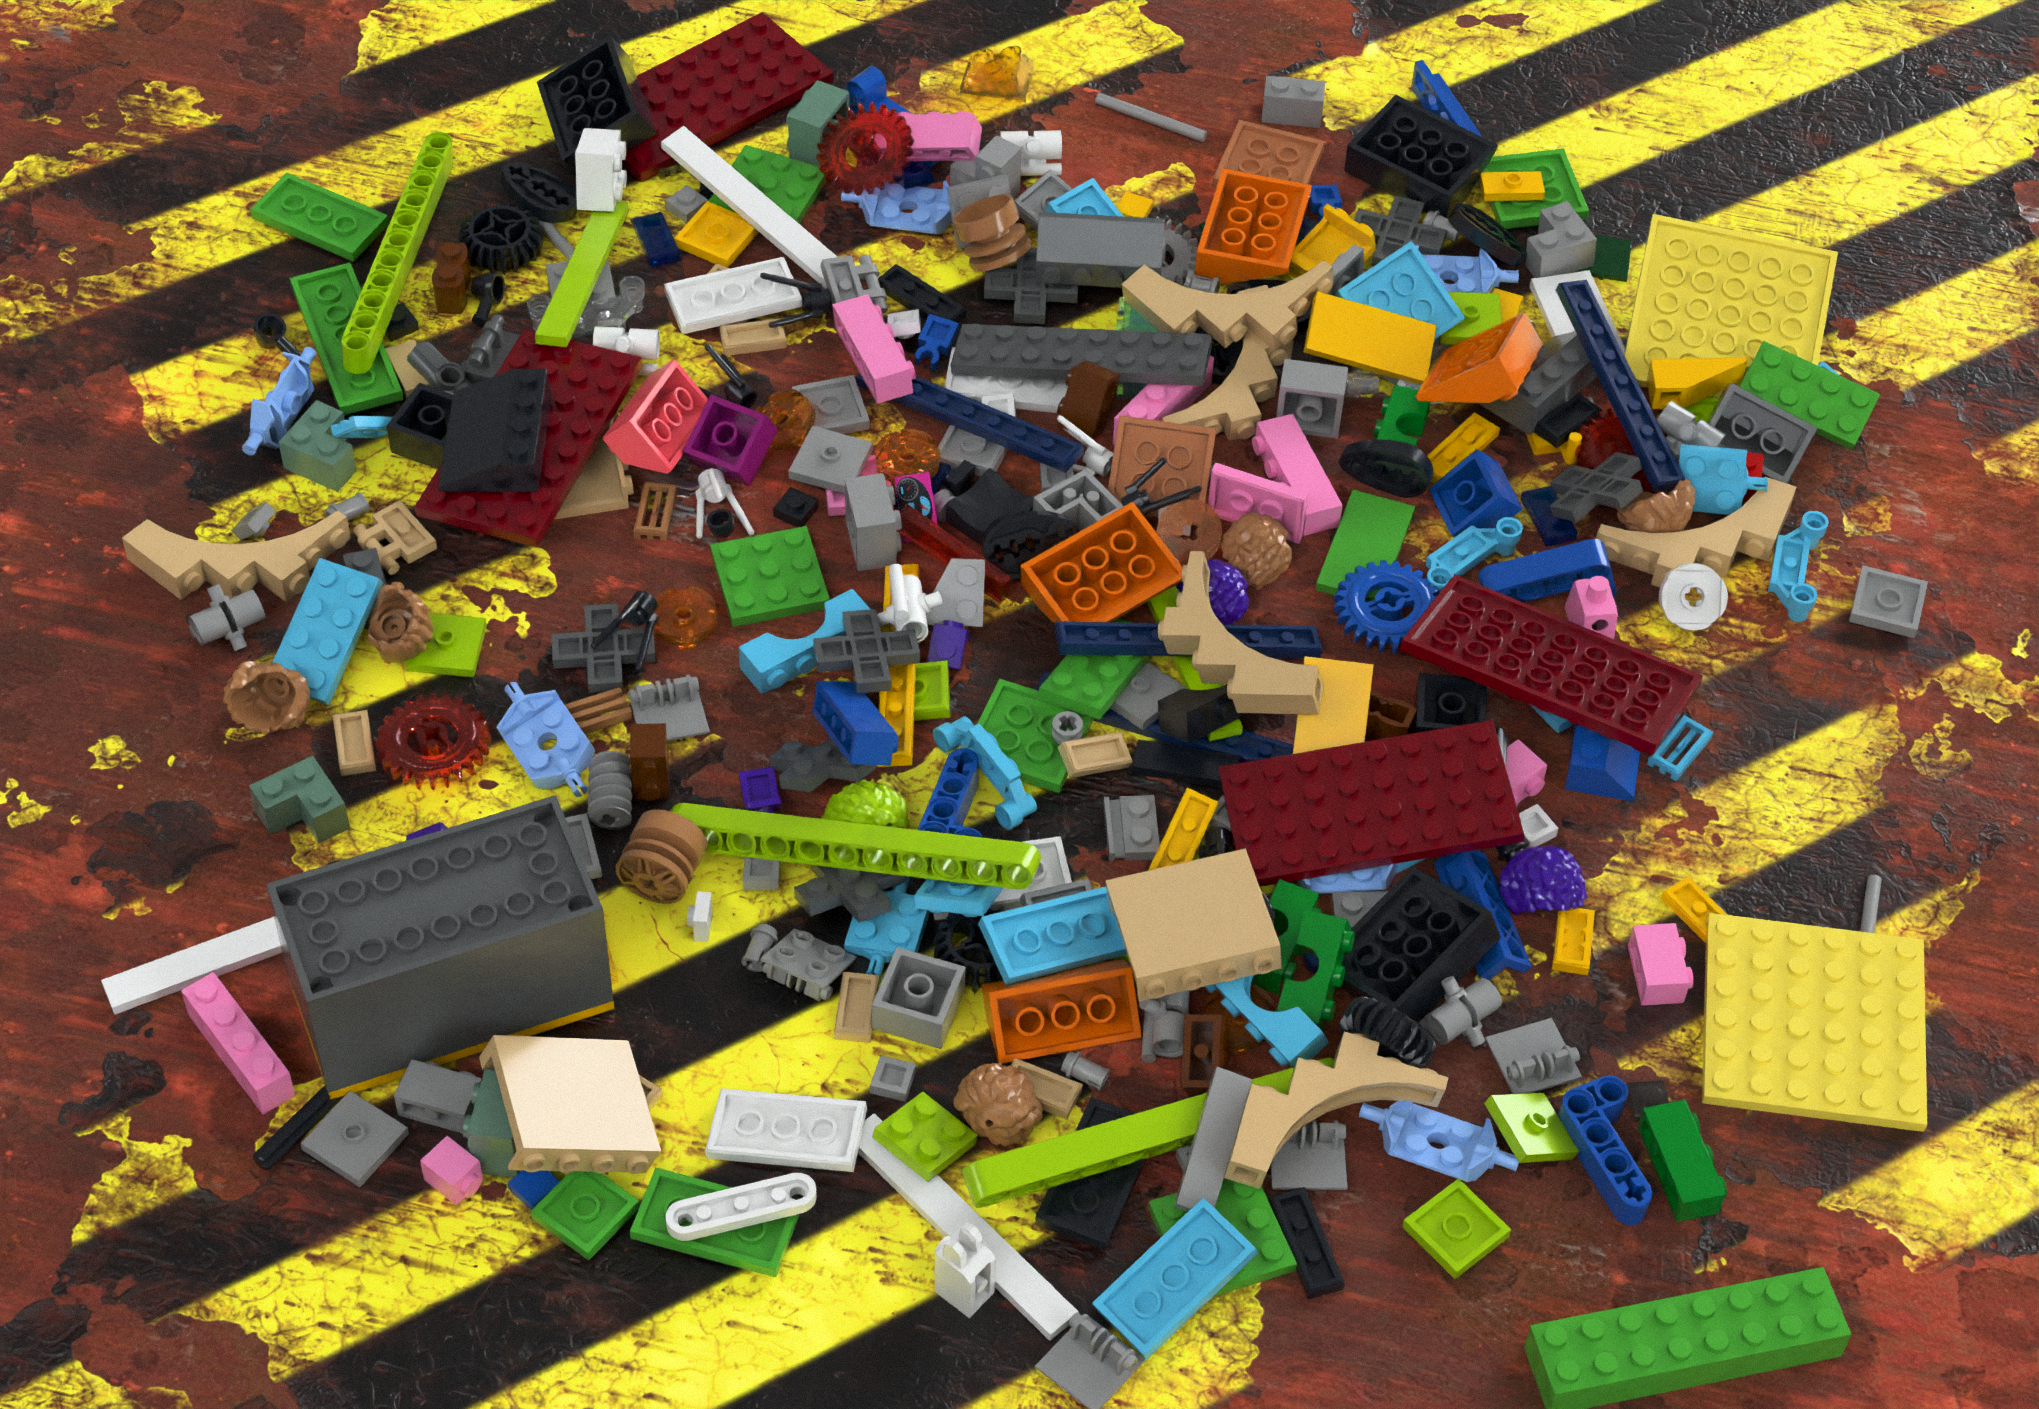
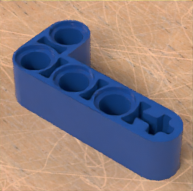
M869 66L847 82L846 91H849L850 119L856 125L858 115H869L873 112L885 115H898L900 112L911 113L887 97L886 79L882 72L874 66ZM940 161L912 162L928 170Z
M1589 539L1484 567L1478 574L1480 585L1521 602L1570 591L1574 581L1591 579L1594 576H1603L1608 579L1613 598L1617 591L1605 544L1598 539Z
M960 748L949 754L917 830L982 837L979 831L963 826L979 786V758L973 750Z
M1609 1075L1567 1091L1562 1098L1558 1117L1579 1150L1577 1154L1578 1159L1614 1217L1624 1225L1633 1226L1641 1223L1646 1217L1652 1199V1190L1611 1123L1619 1120L1628 1096V1088L1622 1079ZM1590 1140H1596V1141H1598L1599 1143H1594V1142H1592V1141H1590ZM1608 1169L1615 1170V1171H1617L1618 1173H1613V1172L1609 1171Z

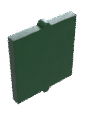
M1594 235L1597 238L1594 266L1578 270V272L1590 270L1592 277H1597L1599 280L1610 279L1627 282L1632 241L1610 238L1609 235Z

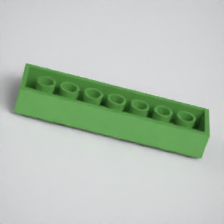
M1821 1267L1530 1325L1524 1349L1545 1409H1587L1842 1357L1852 1334L1825 1269Z

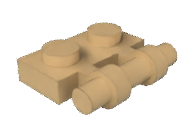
M400 500L373 514L374 526L367 529L363 524H358L353 529V533L358 538L357 542L363 550L377 549L381 568L385 569L390 575L397 573L400 568L399 564L395 561L398 557L402 556L410 564L437 549L436 540ZM384 538L390 542L385 547L379 543Z

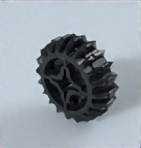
M497 201L496 206L490 207L485 204L483 210L474 209L473 215H466L464 223L461 224L460 237H458L459 243L466 244L471 267L477 266L480 272L487 269L490 272L501 271L505 275L508 270H513L517 273L520 266L528 268L529 261H536L538 253H541L543 232L538 218L532 215L531 210H524L522 205L513 207L510 202L502 206Z
M990 906L987 912L984 914V916L1003 912L1006 910L1004 909V906L999 908L997 911L992 910V906ZM949 912L946 922H940L938 933L934 937V958L966 967L965 987L970 986L974 995L979 988H982V984L1003 981L978 925L983 916L966 917L960 913L956 915ZM967 937L966 940L961 941L960 946L954 948L962 938Z
M1354 998L1352 1003L1348 1004L1343 1012L1339 1024L1342 1033L1345 1031L1351 1034H1362L1370 1040L1380 1042L1377 1052L1378 1056L1393 1057L1404 1064L1420 1069L1428 1067L1437 1048L1432 1036L1427 1033L1426 1029L1420 1027L1416 1021L1407 1017V1014L1399 1012L1396 1008H1392L1384 1002H1378L1374 998Z

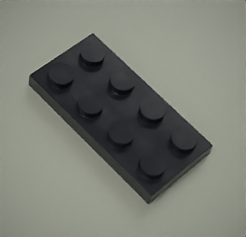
M1091 1097L1075 1131L1136 1113ZM1144 1158L1128 1165L1049 1188L1036 1214L1035 1225L1106 1251L1146 1159Z

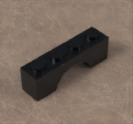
M1227 684L1208 690L1181 689L1158 700L1160 732L1188 744L1249 714L1237 713L1233 700L1228 698Z

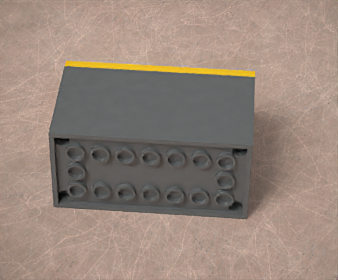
M556 795L266 884L290 986L329 1096L331 1095L330 1099L343 1097L349 1091L356 1093L402 1078L411 1059L420 1062L430 1061L442 1065L483 1052L493 1035L532 1036L614 1009L603 907Z

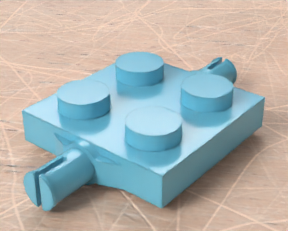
M1681 444L1678 465L1685 479H1689L1696 489L1693 512L1730 515L1742 507L1747 489L1767 492L1768 477L1748 476L1749 473L1746 467L1747 450Z
M906 876V882L893 886L891 891H883L890 899V912L860 923L852 917L845 939V952L868 958L870 963L866 974L879 975V979H881L884 963L891 961L896 947L918 953L930 911L915 908L914 895L906 893L910 877Z

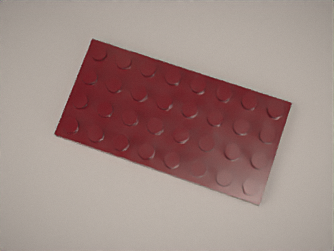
M761 12L636 76L656 134L636 147L626 150V158L622 160V165L638 180L643 182L678 163L661 148V142L682 126H685L707 146H711L801 99L804 92L810 90L817 80L827 84L833 82V72Z
M524 328L496 375L512 369H547L552 397L539 492H439L441 463L414 507L416 516L538 547L642 369V357L570 340L566 348L535 344L536 331Z
M1455 574L1404 636L1400 646V651L1408 653L1416 659L1432 663L1447 672L1456 673L1479 685L1497 690L1510 698L1521 700L1537 707L1541 711L1557 715L1572 724L1581 725L1600 733L1606 738L1617 740L1633 747L1637 751L1650 755L1655 754L1700 687L1703 675Z
M1493 720L1218 767L1235 851L1246 848L1259 887L1277 884L1279 879L1291 882L1524 842V831Z

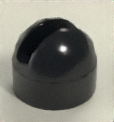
M717 509L707 517L709 530L716 537H728L735 529L732 513L727 509Z

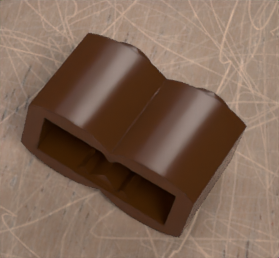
M442 242L436 252L437 266L432 274L436 310L438 313L461 314L467 305L466 290L471 282L467 247L465 243Z
M1371 689L1365 741L1412 734L1417 709L1403 700L1384 698L1381 694Z

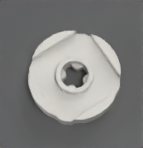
M1698 563L1683 564L1667 572L1659 590V604L1665 618L1686 630H1702L1712 625L1711 623L1716 621L1719 616L1721 617L1728 601V592L1724 581L1713 569ZM1692 587H1695L1696 592L1702 596L1701 600L1695 601V606H1690L1689 601L1685 600V594L1689 593Z

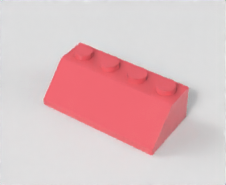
M673 359L647 376L602 439L606 442L610 451L616 454L622 463L668 474L684 454L682 451L708 398L679 363Z

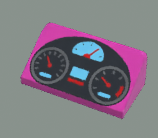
M929 472L894 477L904 543L939 537Z

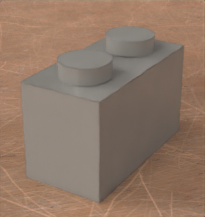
M1266 76L1261 122L1320 128L1325 81Z
M411 1059L394 1094L398 1116L463 1133L465 1117L467 1114L472 1115L475 1106L472 1105L475 1083H481V1078L467 1071L456 1072L442 1068L434 1062H420Z

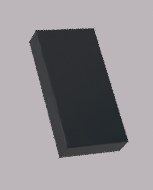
M1577 394L1538 421L1535 425L1534 433L1555 448H1558L1568 441L1569 435L1572 432L1580 433L1599 420L1602 416V409L1581 394Z

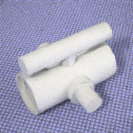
M1061 130L1033 131V136H1028V131L1000 132L1001 138L1022 147L1021 176H1043L1049 170L1056 175H1062L1061 163H1046V160L1062 158Z
M595 326L593 345L639 356L642 359L658 360L660 332L659 330L630 328L629 332L625 333L624 328ZM643 363V367L637 376L650 375L658 370V364Z
M892 564L888 569L892 605L887 606L886 611L877 614L879 625L882 627L892 623V625H895L896 631L915 630L917 642L919 643L928 635L926 613L931 612L933 607L943 604L942 597L938 591L926 595L923 593L921 581L917 577L903 575L901 565Z

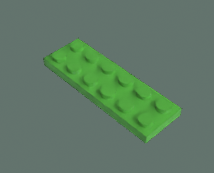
M351 263L289 278L292 291L338 409L343 411L344 415L404 400L402 389L383 342H381L372 367L367 372L353 374L346 371L343 367L341 340L362 291Z

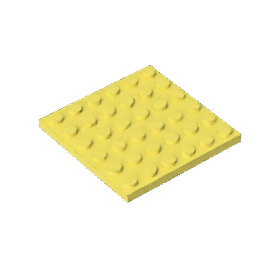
M1653 214L1624 353L1639 386L1648 388L1647 377L1651 359L1747 357L1745 377L1763 341L1818 365L1838 252ZM1723 391L1714 394L1710 397L1719 398Z
M1708 913L1705 951L1702 1104L1924 1132L1927 1126L1924 939Z

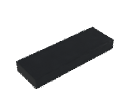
M897 264L878 278L880 287L885 289L887 296L909 310L919 309L920 317L927 320L929 314L957 323L966 317L965 307Z
M1138 739L1132 774L1222 788L1218 767L1238 764L1240 756Z
M1305 1187L1270 1196V1206L1296 1260V1272L1307 1299L1344 1290L1345 1282Z

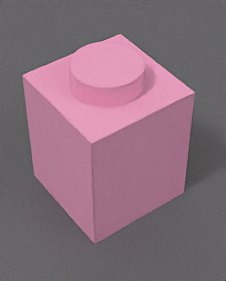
M446 1136L420 1160L424 1180L456 1206L465 1197L472 1196L479 1189L483 1181L480 1161L449 1136Z

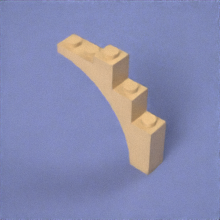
M1323 260L1305 274L1283 285L1258 292L1240 294L1208 293L1187 288L1163 278L1145 264L1121 285L1124 301L1160 332L1195 333L1198 326H1200L1208 334H1212V337L1226 348L1233 341H1239L1245 335L1247 329H1249L1276 351L1282 344L1286 345L1294 339L1297 333V317H1301L1307 312L1310 304L1313 302L1315 293L1318 291L1327 294L1333 286V267Z
M1267 285L1238 291L1237 294L1258 292L1269 288ZM1247 329V332L1242 337L1240 356L1234 369L1225 381L1205 399L1185 410L1162 417V421L1216 429V435L1220 432H1225L1228 441L1247 439L1255 435L1257 422L1261 421L1262 416L1256 402H1264L1269 398L1275 397L1278 377L1273 366L1284 364V359H1291L1294 341L1292 340L1286 345L1282 344L1274 351L1252 331Z
M1768 477L1767 492L1757 490L1741 508L1724 519L1704 527L1681 532L1647 533L1601 524L1596 539L1601 540L1605 544L1609 560L1652 574L1651 585L1657 587L1661 586L1667 572L1687 563L1706 565L1713 569L1720 577L1726 578L1737 551L1751 557L1769 561L1778 534L1780 535L1789 513L1796 486Z
M338 510L317 524L299 532L262 542L220 544L189 539L167 531L148 519L122 537L127 560L180 600L191 592L198 590L207 581L213 586L220 584L223 593L228 595L229 598L251 590L259 582L285 602L306 589L310 580L309 571L315 568L319 558L325 559L335 550L342 548L351 539L347 517Z
M1190 551L1188 565H1183L1182 582L1184 586L1183 591L1177 595V607H1166L1164 620H1160L1158 624V638L1164 642L1167 653L1192 655L1193 669L1198 670L1202 683L1227 684L1228 698L1233 700L1237 713L1319 714L1323 682L1318 667L1293 664L1267 657L1245 646L1230 634L1211 608L1209 598L1210 569L1204 552Z
M1344 1031L1336 1050L1332 1068L1324 1066L1323 1063L1317 1060H1305L1298 1057L1286 1094L1280 1093L1270 1086L1251 1085L1224 1178L1260 1189L1269 1166L1280 1149L1309 1122L1326 1112L1350 1104L1376 1100L1410 1101L1438 1107L1446 1090L1449 1077L1439 1075L1434 1070L1428 1068L1420 1069L1404 1064L1393 1057L1378 1056L1377 1052L1380 1042L1370 1040L1362 1034H1351Z

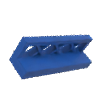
M1423 60L1416 61L1411 89L1424 109L1481 136L1439 73L1432 74Z
M1478 850L1443 855L1435 861L1434 866L1442 884L1492 912L1501 939L1475 964L1479 977L1490 980L1506 967L1523 973L1531 969L1532 965L1508 907L1505 904V900L1500 895V888L1486 854Z

